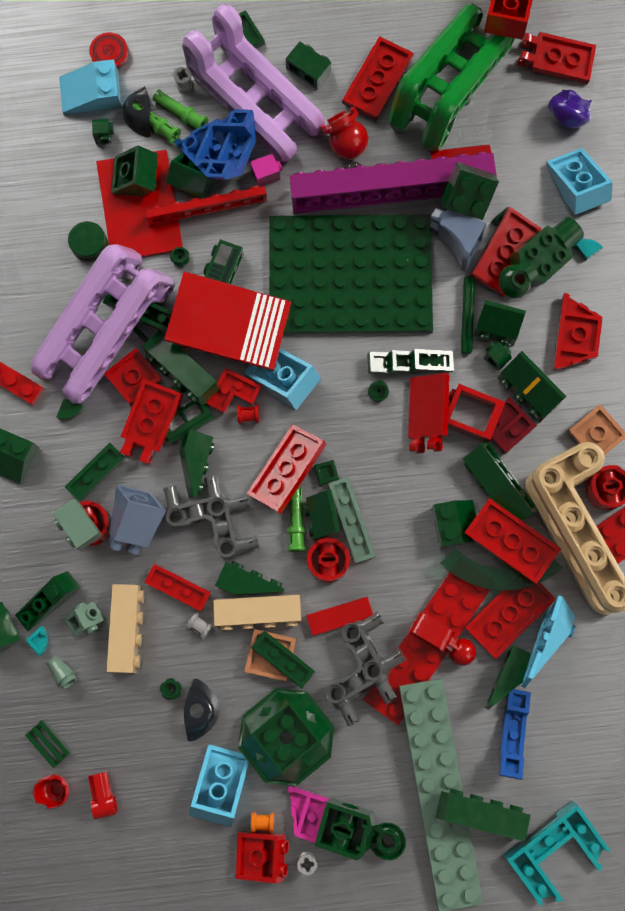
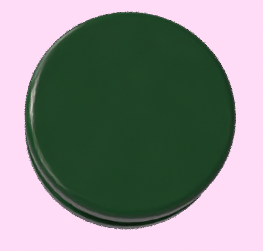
M83 221L76 224L68 235V244L73 254L85 262L96 261L103 249L108 246V240L103 229L91 221Z

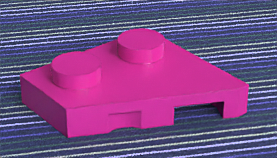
M289 786L288 793H290L294 834L296 837L315 843L325 805L330 798L295 786Z

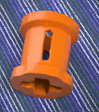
M252 812L251 833H255V831L274 833V813L262 815Z

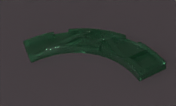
M457 548L440 563L457 578L479 588L513 591L535 585L513 568L500 569L481 565L467 558ZM554 559L538 583L550 578L563 567Z

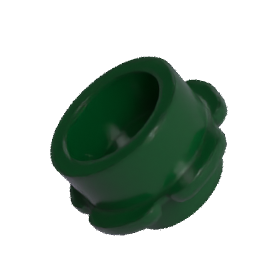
M176 247L170 255L171 262H174V265L178 267L183 266V264L186 265L190 260L189 251L183 247Z
M166 679L165 683L161 684L160 691L163 698L170 700L177 699L180 696L182 687L175 679Z

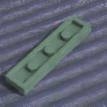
M349 477L328 483L355 564L375 558L376 556Z

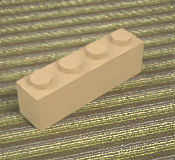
M112 584L107 672L136 673V669L140 668L141 659L140 655H137V651L142 643L139 625L143 623V612H140V603H144V590H141L139 585Z
M300 595L213 600L214 625L220 627V631L233 630V626H241L242 629H254V625L263 624V628H274L276 623H284L285 627L297 626V622H302Z

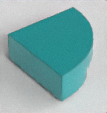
M582 239L574 246L585 261L603 248L600 243L591 239Z
M40 626L25 640L38 656L43 655L48 645V634L44 626Z

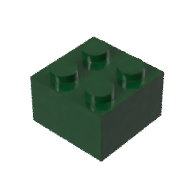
M456 162L441 198L442 204L445 209L483 220L499 181L494 173Z

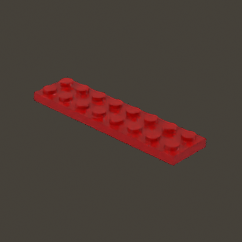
M459 558L422 613L454 631L453 638L457 640L495 582ZM408 632L397 648L402 651L407 661L391 669L388 675V683L397 698L385 704L377 688H372L362 699L397 725L404 718L399 686L429 681L449 652L447 649L444 652L440 651L411 632Z

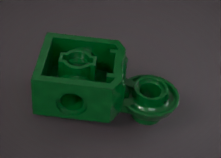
M330 798L326 802L314 846L354 860H359L370 848L377 857L382 860L391 861L403 854L406 848V837L401 828L394 823L385 822L377 824L373 811ZM383 836H391L394 844H385Z

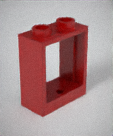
M458 384L457 388H452L449 394L451 403L448 410V429L483 443L490 442L505 402ZM460 393L494 406L484 432L450 419Z

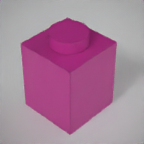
M273 153L250 162L251 171L258 186L261 187L281 179L280 172L283 171L279 159L275 160Z

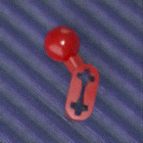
M419 612L408 630L442 652L445 649L449 650V656L456 665H469L476 657V647L470 640L464 638L454 639V631L422 612Z

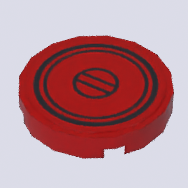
M113 32L102 33L96 36L90 44L89 55L92 62L114 59L116 67L119 69L128 59L129 50L127 43L119 34Z

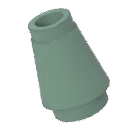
M58 656L48 661L47 665L57 687H61L64 690L76 682V673Z

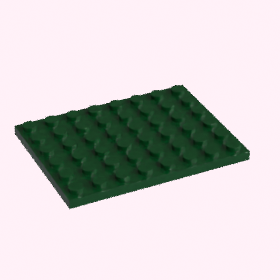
M430 214L269 216V295L291 301L283 334L433 333Z

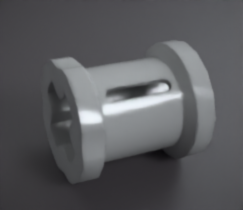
M186 67L177 68L173 75L176 87L180 92L186 93L193 88L191 72Z
M195 613L185 629L192 630L200 636L201 640H204L214 625L208 624L199 617L198 613Z
M305 851L299 856L297 862L299 872L307 876L314 873L317 869V857L314 853ZM305 858H309V861L313 862L310 868L302 865Z

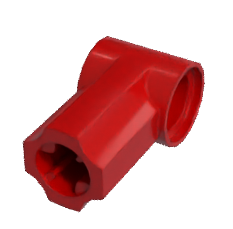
M108 771L88 776L92 795L91 810L94 819L117 815V802L111 791Z

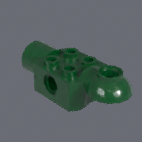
M564 217L554 227L547 225L532 235L509 256L511 265L505 267L500 273L499 285L502 292L511 298H521L527 294L531 286L537 287L549 280L573 258L572 248L584 238L581 226L574 219ZM515 276L519 278V285L514 281Z

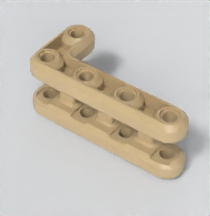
M584 442L538 466L527 477L525 491L538 509L536 512L554 544L561 548L559 553L590 608L599 615H609L625 611V576L574 488L598 472L605 460L603 450L598 445L592 442Z

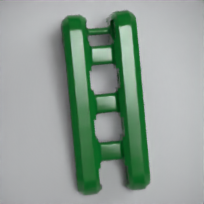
M473 3L465 5L404 75L397 88L388 116L390 127L398 132L405 131L415 115L427 121L421 140L423 146L431 152L439 151L443 147L460 110L506 55L515 41V38L490 34L488 38H485L475 32V28L482 21L483 12L480 7ZM466 42L479 49L478 53H475L469 61L456 54L457 50H460ZM447 65L461 72L450 84L436 76ZM427 88L441 95L439 101L435 102L433 109L420 102Z

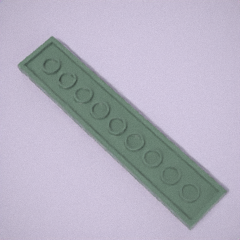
M443 679L400 685V697L438 911H450L483 904L470 827L435 818L441 791L449 793L450 788L463 791Z

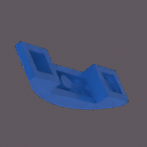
M514 689L507 695L501 736L499 776L523 779L525 758L523 757L531 692Z

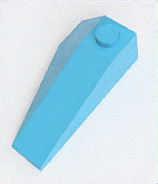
M558 595L543 617L521 685L523 688L527 687L566 638H571L576 626L573 625L575 615L562 596Z

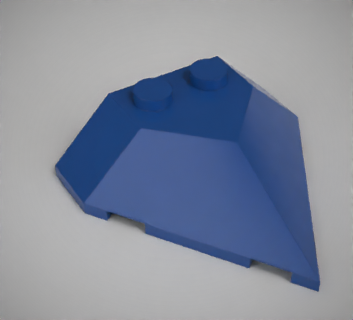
M235 109L229 112V116L221 121L216 119L190 132L191 136L186 137L184 140L179 138L173 142L208 179L227 180L243 174L256 142L253 110Z

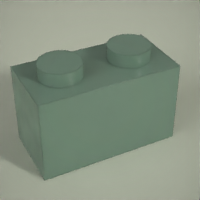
M75 498L53 512L56 517L53 520L60 531L64 529L68 535L65 539L72 548L76 547L79 550H83L103 536L81 503Z

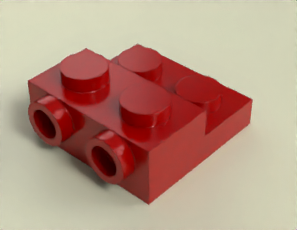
M238 832L235 879L267 883L284 881L288 874V865L284 863V858L289 850V842L285 840V834Z

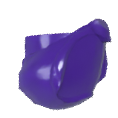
M562 90V92L553 96L549 101L548 109L556 122L567 128H580L589 123L592 118L590 110L592 100L582 99L573 90Z

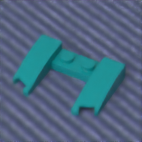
M571 801L555 814L557 817L526 842L523 844L519 842L503 855L540 906L543 905L541 898L554 896L556 902L563 900L538 864L571 838L575 840L598 871L603 867L602 864L597 862L602 850L610 852L607 844L574 801Z

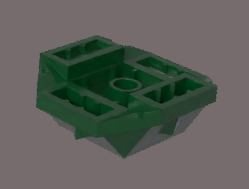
M275 688L242 716L238 749L266 784L297 786L331 758L334 725L307 691ZM289 731L292 734V741L290 743H283L280 740L281 732Z

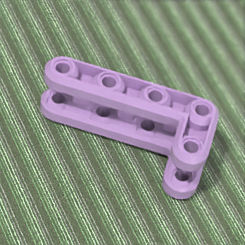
M221 4L212 14L215 36L210 41H207L198 30H191L183 37L182 48L186 66L190 70L191 75L228 112L235 109L253 110L256 139L271 154L273 153V156L279 159L280 162H289L296 155L297 145L284 130L294 122L310 136H318L322 132L320 125L324 124L326 126V119L312 102L247 41L243 34L242 20L237 11L231 5ZM218 47L229 57L220 66L216 64L213 52ZM239 69L256 83L247 92L237 87L229 79ZM265 96L274 100L282 108V111L273 119L256 105Z
M116 244L108 245L103 249L31 361V371L40 379L52 378V375L63 362L73 369L70 374L71 377L64 386V389H62L64 397L73 404L82 403L88 398L147 307L151 303L165 302L174 291V280L165 272L154 269H142L139 272L138 270L143 264L142 256L131 248ZM135 278L132 284L128 287L118 280H130ZM109 293L118 302L109 319L103 321L95 313L105 295ZM87 328L96 336L92 340L93 343L86 354L82 356L73 347L83 329Z

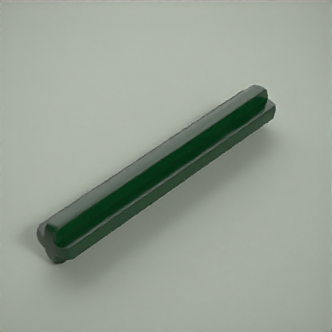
M469 275L464 277L461 354L470 355L473 348L475 279Z

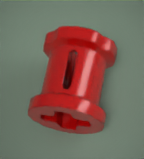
M237 406L238 424L254 421L259 423V406Z

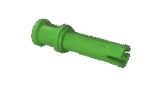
M160 89L154 93L153 101L180 117L185 125L189 124L196 130L208 124V118L196 113L194 108H186Z
M136 100L133 101L132 106L134 109L142 110L144 108ZM150 111V126L154 129V132L165 137L168 143L174 144L173 141L179 138L181 130L170 125L166 118H159Z
M298 487L290 500V527L287 530V534H289L288 552L306 551V547H304L306 529L303 527V488Z

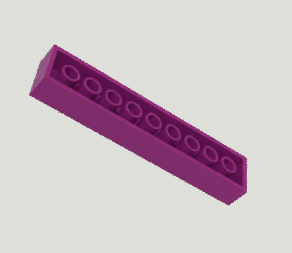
M480 152L469 156L466 154H460L451 158L441 156L433 160L398 161L395 164L387 165L385 163H378L375 166L368 167L359 165L350 169L340 167L332 171L296 172L293 175H289L293 214L442 198L456 162L494 173L497 177L494 154Z

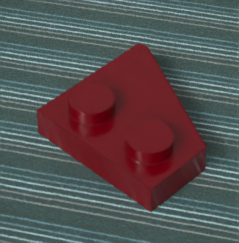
M508 397L491 440L504 454H507L537 425Z

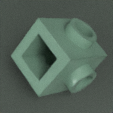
M85 602L78 604L64 618L73 637L82 633L89 635L97 631V626L104 621L95 602L87 605Z

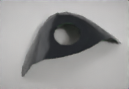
M142 86L125 100L123 104V119L131 130L141 136L150 137V99L145 86ZM142 99L145 102L144 108L142 110L134 109L132 106L134 100Z
M193 679L184 706V724L188 741H195L204 736L216 724L219 717V703L214 692L199 679ZM198 703L203 706L204 712L201 717L195 718L190 714V708L193 704Z

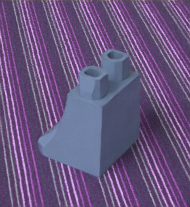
M436 208L430 220L432 221L430 225L431 230L438 233V239L443 241L455 254L460 269L466 271L483 240L486 223L448 209L445 212Z
M117 485L112 517L108 528L110 534L108 545L111 549L119 551L123 543H128L126 550L131 554L138 555L142 547L148 548L166 512L153 494L128 486Z

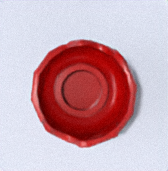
M50 774L41 778L34 785L32 794L36 804H43L47 809L62 806L67 801L70 787L62 776Z

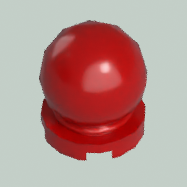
M351 107V112L347 114L343 110L327 120L328 125H320L323 134H330L329 144L331 150L336 156L345 160L358 158L365 152L368 146L369 136L367 129L362 123L355 120L359 115L355 107Z

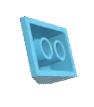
M114 59L93 62L59 77L63 115L122 107L119 76Z
M583 148L546 161V165L564 202L575 215L611 201L613 182Z
M281 348L279 349V356L277 357L274 371L250 365L244 372L245 376L261 385L264 390L294 410L298 409L321 380L313 365Z
M208 744L190 806L189 816L232 827L249 764L242 753Z

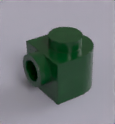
M108 118L92 120V134L96 144L106 145L111 143V135H114L113 122H109Z
M492 342L486 348L488 353L484 359L496 370H501L512 359V352L509 347L504 344L502 345L500 342L497 344Z

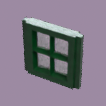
M175 385L169 389L182 393L183 396L167 434V438L172 445L183 438L185 431L189 429L195 431L214 419L205 404L202 406L197 401L193 403L186 396L187 392L183 388L179 390Z

